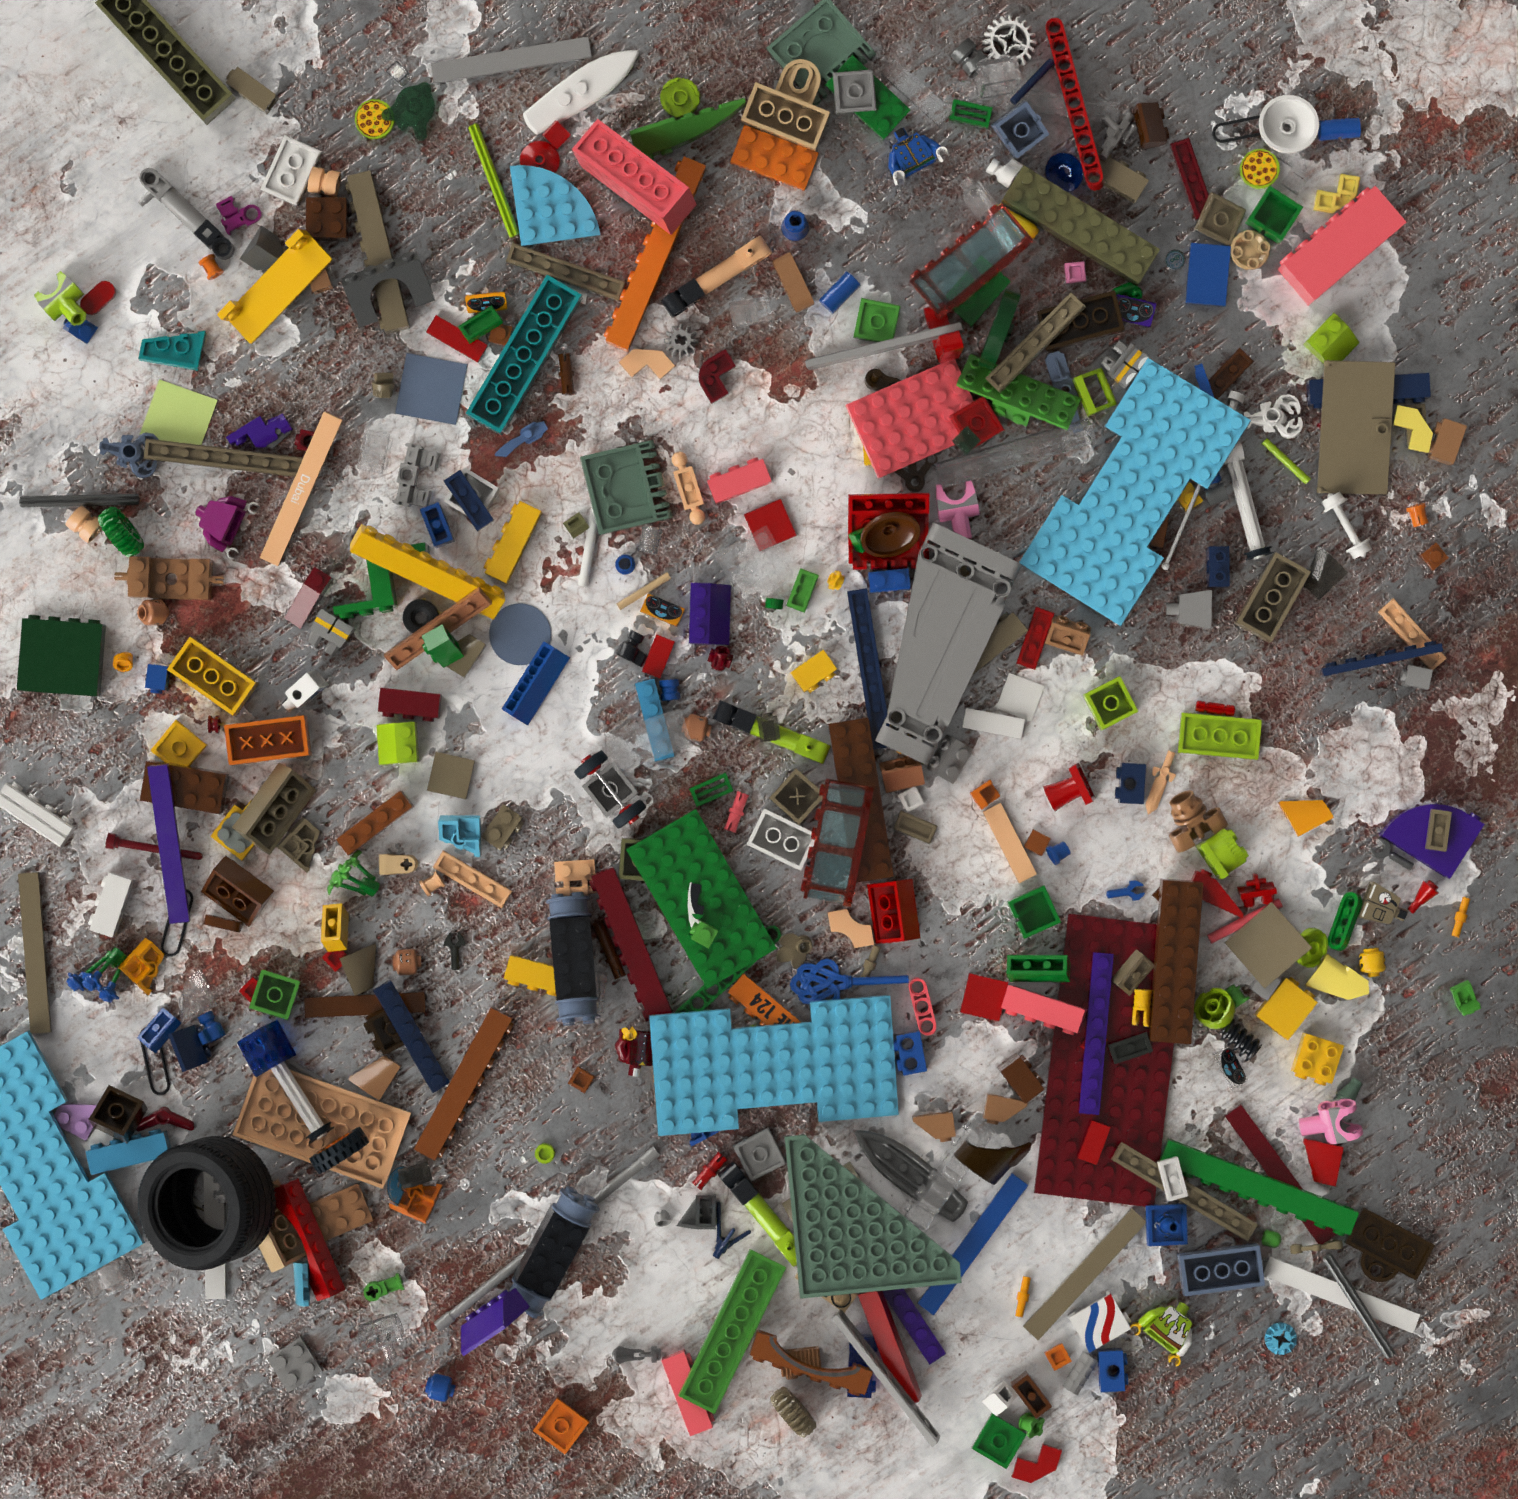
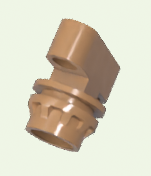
M1192 790L1177 794L1169 802L1172 807L1171 815L1174 823L1177 826H1181L1169 834L1170 840L1179 853L1195 846L1193 840L1197 837L1200 839L1204 838V833L1210 830L1216 834L1228 825L1220 808L1217 807L1207 811V807L1203 804L1201 798L1196 797Z

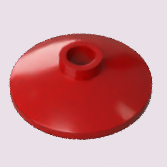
M532 142L523 149L520 155V165L539 167L554 173L559 168V154L555 147L548 142ZM538 156L543 158L541 163L536 162Z

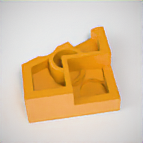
M1323 800L1278 802L1297 837L1334 818Z
M144 938L118 968L144 993L149 995L151 993L150 985L153 977L156 978L158 974V966L163 960L164 953L152 941Z

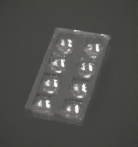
M681 708L604 733L616 772L693 747Z

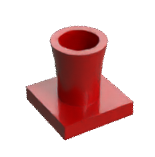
M1079 763L1068 768L1072 775L1071 777L1043 786L1055 812L1081 796L1085 805L1096 799Z

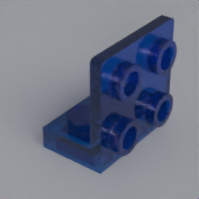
M278 1020L259 1028L237 1042L255 1077L296 1056Z

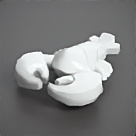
M1290 394L1281 395L1272 408L1269 401L1260 404L1261 412L1254 413L1253 415H1250L1248 411L1244 412V416L1251 420L1247 429L1254 424L1263 426L1264 432L1274 433V428H1276L1282 437L1286 439L1295 438L1302 430V418L1298 417L1296 426L1293 425L1295 418L1291 419L1284 426L1287 416L1281 409L1294 415V411L1291 409V407H1294L1299 415L1301 410L1299 400Z

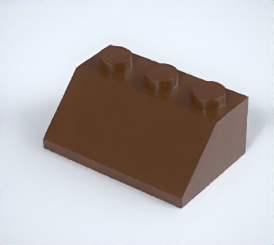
M225 856L212 870L201 892L246 926L250 927L268 903L274 890L242 868L234 860Z

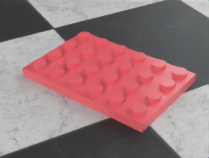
M956 360L936 365L845 405L878 479L964 442L949 416L974 402L970 391L956 385L961 375Z

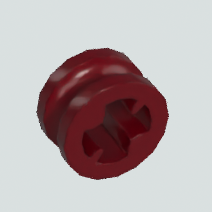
M211 715L208 716V733L213 731L220 733L219 715H216L215 718Z

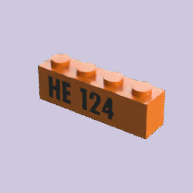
M744 973L728 990V993L731 994L728 998L737 1005L739 1003L746 1007L744 1011L752 1018L757 1016L761 1020L759 1023L761 1026L801 1023L799 1019Z

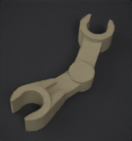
M1338 1239L1325 1242L1324 1244L1309 1246L1292 1244L1290 1252L1291 1254H1299L1309 1250L1342 1249L1343 1243L1342 1240Z

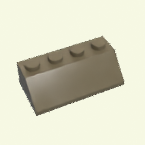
M278 763L232 828L246 840L270 855L313 796L316 789L293 769Z

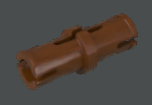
M563 353L558 354L560 366L558 375L561 377L562 395H567V386L569 394L575 393L571 353H565L566 362H564Z

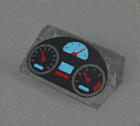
M1230 1045L1212 1054L1230 1090H1234L1248 1081Z

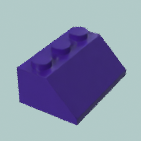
M691 583L689 644L729 645L731 585Z

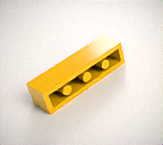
M519 501L518 505H513L510 511L512 517L509 522L506 521L501 530L504 534L501 540H496L492 548L495 552L492 558L488 557L483 567L486 569L485 574L507 585L542 515V511L522 501Z
M514 955L509 956L504 979L508 980L507 984L519 986L521 983L527 985L529 990L538 991L540 988L547 990L546 994L556 996L554 968L552 965Z

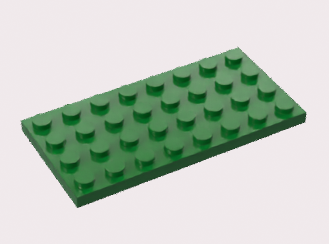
M696 809L626 849L707 989L777 949ZM691 882L701 885L697 904L704 906L703 915L692 913V916L695 919L702 918V921L718 929V933L709 949L692 940V934L689 933L691 926L688 916V890Z

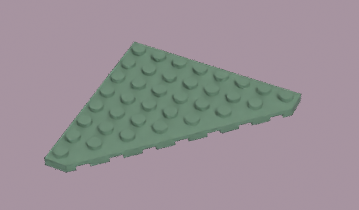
M805 1134L784 1136L800 1299L962 1283L960 1262Z

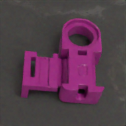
M232 196L216 203L222 216L221 223L228 235H232L231 231L245 224L248 227L258 222L262 215L259 207L248 205L239 210L238 207H234ZM250 208H255L258 212V216L254 220L247 218L246 213Z

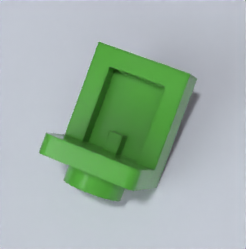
M1469 980L1450 987L1455 1005L1463 1016L1481 1009V1005L1475 997Z

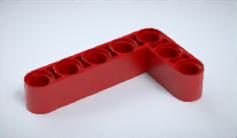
M943 303L923 308L928 329L950 325ZM959 330L940 335L938 339L932 340L939 364L959 359L964 348Z

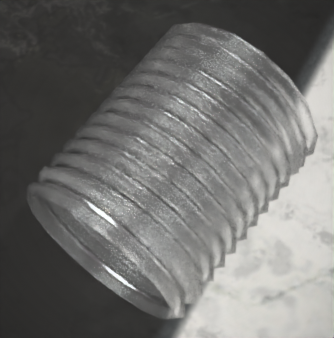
M643 525L637 551L658 555L663 530Z

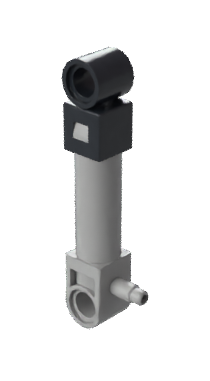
M146 168L140 173V182L148 190L139 201L142 207L155 197L191 230L210 250L212 249L218 258L227 260L233 256L235 251L233 244L175 190L160 173L153 168ZM150 175H155V182L147 184V178ZM222 244L228 245V250L225 253H219L218 249Z

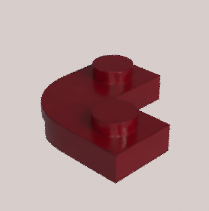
M726 349L707 359L699 371L700 386L711 404L729 394L719 378L736 367Z

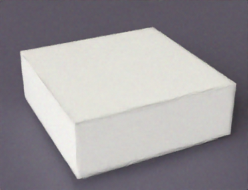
M916 786L898 795L907 813L925 803Z

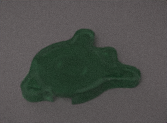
M421 82L419 85L404 88L398 94L395 103L390 108L382 111V119L385 121H395L401 131L412 127L416 139L424 141L427 138L426 125L435 110L430 84Z

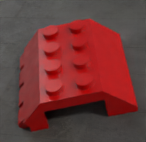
M848 494V535L864 528L875 517L888 512L907 513L913 516L920 526L919 539L912 548L900 555L887 558L875 557L866 551L864 553L856 552L848 536L849 564H853V570H867V563H871V570L887 569V563H891V569H907V562H911V569H916L919 550L929 532L930 494ZM929 548L923 551L924 558L928 560Z

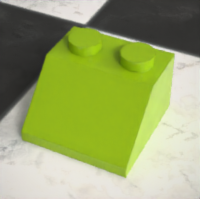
M1333 313L1303 345L1324 364V360L1343 361L1360 342L1350 327Z
M417 722L377 725L379 765L419 762Z

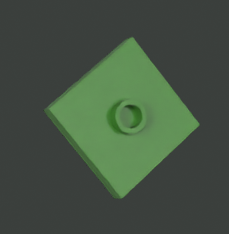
M861 298L853 338L871 342L893 339L901 306Z

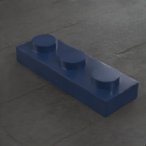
M461 470L444 480V483L477 531H480L494 521Z

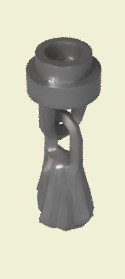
M618 1346L612 1352V1358L619 1364L627 1361L643 1360L645 1357H651L652 1363L661 1361V1348H657V1346H652L651 1352H645L642 1349H628ZM634 1353H639L641 1357H634Z

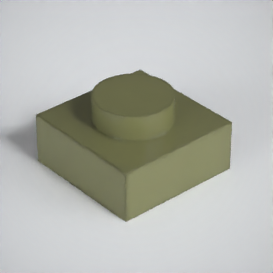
M580 512L563 523L573 539L590 528Z

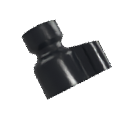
M630 630L628 640L620 644L616 654L642 667L647 656L638 648V645L642 643L645 637Z

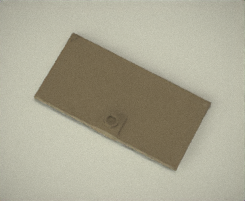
M1324 360L1316 493H1338L1340 491L1342 494H1387L1395 362Z

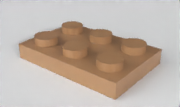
M359 1183L309 1203L325 1241L374 1221Z

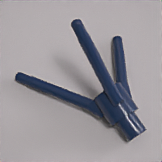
M717 1202V1244L714 1247L713 1257L719 1259L722 1253L724 1254L727 1249L745 1238L751 1231L748 1230L730 1241L735 1232V1228H732L726 1238L722 1237L721 1203Z

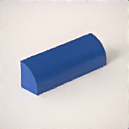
M543 641L502 707V710L524 724L529 725L570 657Z

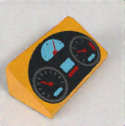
M505 292L465 296L468 313H480L491 305L496 311L508 308Z
M648 593L640 612L678 627L685 608Z

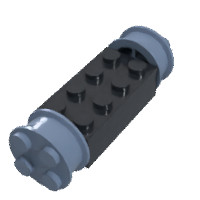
M583 892L571 893L572 896L564 897L563 894H553L551 899L546 900L550 910V916L547 917V920L550 922L556 990L555 1005H558L559 1018L556 1019V1022H562L563 1026L575 1025L577 1021H583V1024L595 1023V1019L601 1017V1015L597 1014L596 1004L599 998L596 992L590 917L592 915L588 913L587 904L590 897L584 896Z
M571 1186L560 1189L561 1196L557 1203H553L549 1207L512 1278L513 1284L509 1291L513 1288L518 1290L530 1306L525 1311L526 1314L535 1319L544 1314L543 1307L547 1301H551L592 1225L590 1221L593 1215L600 1211V1208L594 1203L595 1199L588 1194L583 1196L577 1193V1190Z

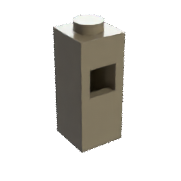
M238 66L235 70L232 69L226 77V84L265 114L270 112L279 99L275 93Z

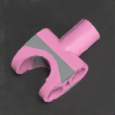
M965 479V494L959 500L949 499L945 492H943L942 484H937L936 506L940 523L951 521L953 532L972 539L969 517L980 516L977 495L971 479Z
M1334 1099L1321 1102L1317 1107L1319 1115L1299 1118L1302 1136L1324 1133L1328 1144L1345 1143L1358 1139L1363 1135L1361 1125L1347 1123L1342 1120L1344 1116L1355 1112L1357 1109L1356 1102L1352 1099Z

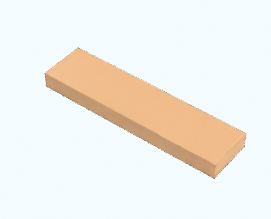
M1394 598L1378 611L1407 646L1416 645L1417 648L1425 647L1424 643L1431 642L1429 637ZM1442 652L1418 657L1431 670H1434L1447 659Z
M999 803L983 811L1018 883L1037 875L1002 804Z
M444 850L433 866L434 869L500 908H503L512 893V890Z

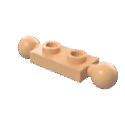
M676 452L672 456V463L678 467V470L673 471L681 500L685 510L691 509L690 521L695 525H700L705 521V513L698 506L704 505L694 470L692 466L686 467L688 461L686 454Z

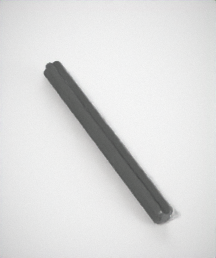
M138 494L21 496L19 499L21 507L138 505L140 502Z
M1331 1253L1326 1254L1322 1260L1386 1359L1395 1355L1393 1348Z

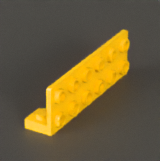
M298 229L285 242L289 248L238 302L230 300L217 314L221 320L229 321L250 344H253L333 260L306 230Z

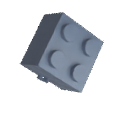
M1022 101L991 124L1013 158H1019L1049 135V132L1041 122L1042 118L1038 113L1035 114L1027 101Z

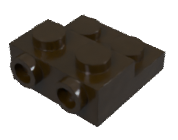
M383 1009L364 1017L366 1022L363 1023V1026L368 1034L372 1033L375 1040L371 1042L376 1052L380 1051L383 1055H386L404 1046Z

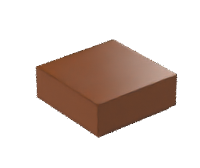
M1033 829L1024 847L1042 856L1051 838Z
M578 1066L568 1084L585 1094L595 1075Z

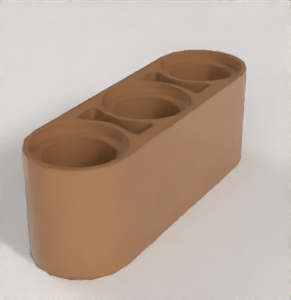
M789 252L772 260L773 266L795 312H800L814 305L813 298L792 254Z

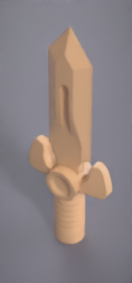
M1169 750L1162 767L1154 766L1152 770L1153 776H1156L1158 771H1160L1158 777H1155L1145 804L1148 815L1158 808L1167 784L1166 776L1169 775V782H1172L1176 776L1174 773L1169 772L1175 753Z

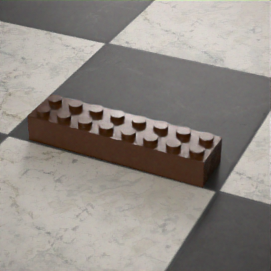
M862 718L828 724L853 883L894 877L869 719Z
M1160 878L1151 1017L1148 1035L1149 1040L1153 1042L1191 1044L1203 882Z

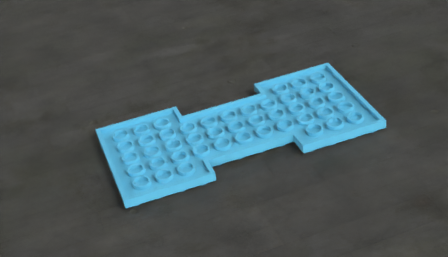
M1147 358L1105 425L1106 428L1121 436V439L1079 505L1061 495L1019 563L1119 626H1122L1164 560V557L1148 548L1149 544L1190 480H1193L1207 490L1209 489L1251 420Z
M890 995L810 1001L811 1021L801 1023L731 1028L730 1008L649 1015L658 1136L739 1129L737 1109L817 1102L819 1122L899 1115Z
M29 1030L0 1046V1186L19 1219L2 1230L40 1300L139 1247L145 1241L108 1173L105 1172L89 1181L51 1111L68 1100Z

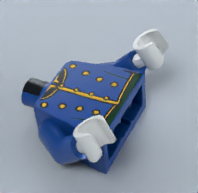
M902 127L894 132L898 143L892 146V151L889 153L888 168L893 176L894 184L898 185V179H903L906 182L905 178L936 162L937 157L940 162H943L941 156L946 154L949 157L950 154L946 147H941L936 141L925 135L915 133L908 136L906 130Z

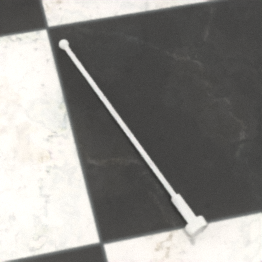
M1230 391L1227 398L1230 400L1229 407L1236 410L1238 404H1243L1245 396L1239 392ZM1199 484L1193 494L1167 559L1162 564L1163 570H1168L1170 567L1169 562L1200 491L1201 485Z

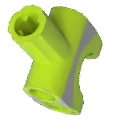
M59 271L56 274L58 279L57 289L48 295L37 291L34 297L42 309L54 321L63 314L73 326L81 325L86 320V313L77 304V301L84 293L68 276Z

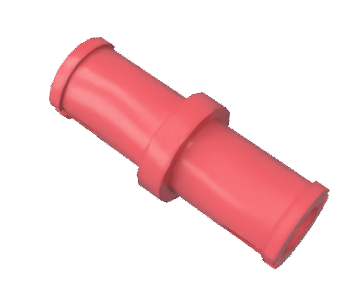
M737 791L733 806L728 811L730 814L724 827L725 830L736 833L741 816H744L743 810L749 795Z

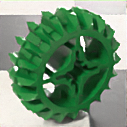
M111 506L98 516L99 525L118 551L126 557L136 556L144 548L143 539L124 513Z

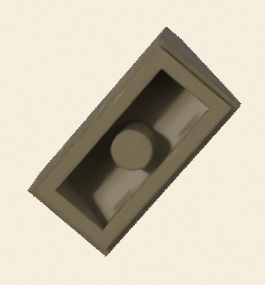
M1135 950L1112 977L1111 981L1130 996L1134 989L1138 987L1154 968V963L1141 952Z

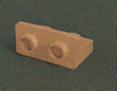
M1054 615L1045 644L1083 656L1091 635V627L1084 622H1074L1065 616Z

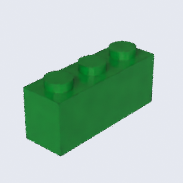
M1007 955L1006 975L1010 982H1070L1071 962L1068 955Z

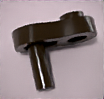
M871 369L867 372L864 379L867 388L875 391L901 381L898 378L885 375L880 369Z

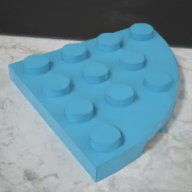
M525 165L510 166L521 246L601 235L596 216L583 194L568 180L552 171L539 167Z

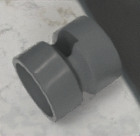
M970 38L963 41L950 55L957 64L963 65L962 69L969 77L977 72L988 60V57L981 50H976V45Z

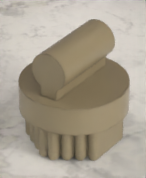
M392 372L374 374L375 380L372 381L373 396L390 398L393 395L395 382H393L394 376Z

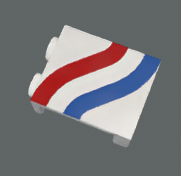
M1109 1291L1106 1293L1107 1296L1077 1313L1072 1312L1067 1315L1089 1353L1131 1329L1129 1323H1131L1130 1318L1126 1312L1122 1313L1118 1307L1121 1305L1116 1294L1112 1296Z

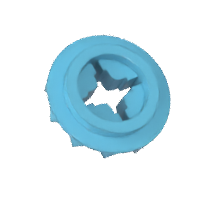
M1275 1323L1265 1333V1344L1274 1354L1285 1355L1292 1352L1295 1345H1297L1296 1332L1287 1323ZM1284 1331V1338L1289 1342H1282L1279 1345L1278 1340L1273 1335L1276 1337L1281 1336Z

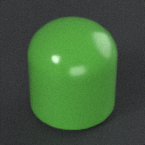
M1266 1229L1261 1243L1264 1246L1277 1248L1281 1243V1235L1278 1232Z

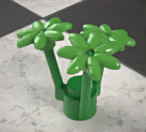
M357 850L343 865H338V870L332 873L329 880L330 884L327 887L328 895L331 894L333 887L349 889L364 896L367 894L373 897L376 894L380 883L375 881L376 877L360 864L357 857L362 851ZM352 864L354 867H357L367 878L364 877L360 881L352 877L349 873L351 870L350 865ZM343 879H348L358 884L359 888L342 883Z

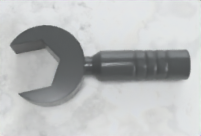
M1378 838L1384 844L1382 851L1376 853L1372 848H1369L1370 853L1376 858L1389 856L1391 860L1408 870H1411L1414 863L1397 853L1390 852V843L1385 839Z

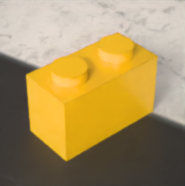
M822 650L790 672V674L804 693L807 690L811 693L819 688L817 683L823 679L827 682L836 676L834 672L837 668L826 652Z
M342 903L322 906L321 942L328 952L347 950L349 913Z

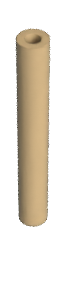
M666 572L616 603L617 606L622 610L670 580L671 577Z

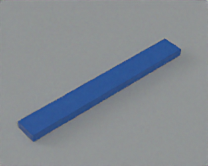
M1013 1173L1010 1174L952 1254L960 1262L961 1277L1027 1188L1028 1184ZM956 1284L929 1286L917 1304L932 1315H935Z

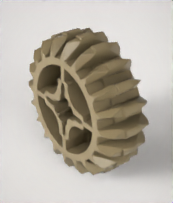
M781 1387L770 1397L776 1411L800 1437L805 1438L817 1427L814 1418L788 1388Z

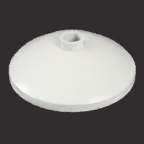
M1282 95L1269 101L1263 108L1259 117V132L1264 142L1272 149L1287 154L1298 153L1308 148L1315 140L1319 130V118L1314 107L1305 99L1295 95ZM1284 127H1289L1290 131H1285Z

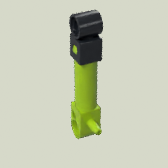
M721 700L712 718L823 765L831 748L826 743L797 733Z
M732 1161L718 1173V1176L774 1241L776 1247L789 1263L795 1267L797 1262L793 1232L785 1226L759 1194L756 1187L737 1164Z

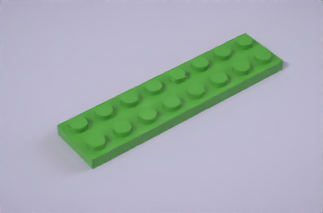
M749 1249L678 1394L679 1397L713 1414L716 1413L786 1269L785 1266Z

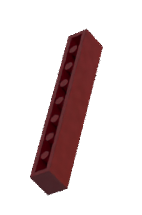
M614 866L592 874V880L589 881L593 892L597 891L599 899L596 900L600 910H605L606 912L605 923L607 928H612L614 936H612L613 943L616 948L620 947L622 952L619 955L622 965H627L630 973H627V977L631 985L635 984L637 991L634 994L638 1004L642 1002L645 1010L642 1011L645 1021H649V1015L673 1013Z

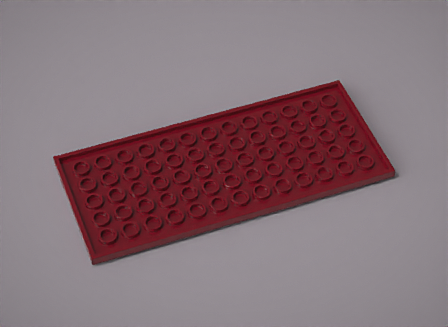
M1068 913L1063 955H1068L1071 962L1070 982H1059L1057 1000L1087 1009L1088 1012L1093 952L1114 954L1112 977L1135 950L1141 952L1154 963L1157 924ZM1153 969L1136 989L1152 990ZM1112 981L1106 1034L1108 1041L1105 1045L1099 1115L1079 1113L1084 1049L1080 1045L1086 1035L1087 1012L1080 1033L1075 1032L1074 1035L1062 1032L1063 1028L1055 1026L1053 1030L1034 1193L1145 1207V1205L1155 1204L1157 1187L1114 1162L1111 1158L1122 1142L1156 1163L1160 1161L1174 1043L1150 1041L1153 1052L1114 1064L1108 1044L1147 1032L1149 1035V1027L1143 1025L1144 1011H1140L1138 1025H1132L1135 992L1133 991L1129 996ZM1091 1120L1111 1127L1097 1165L1077 1158Z

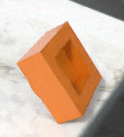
M1062 1343L1044 1352L1054 1371L1072 1362Z

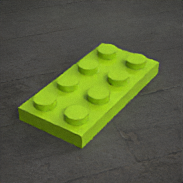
M1181 713L1177 753L1258 760L1262 720Z

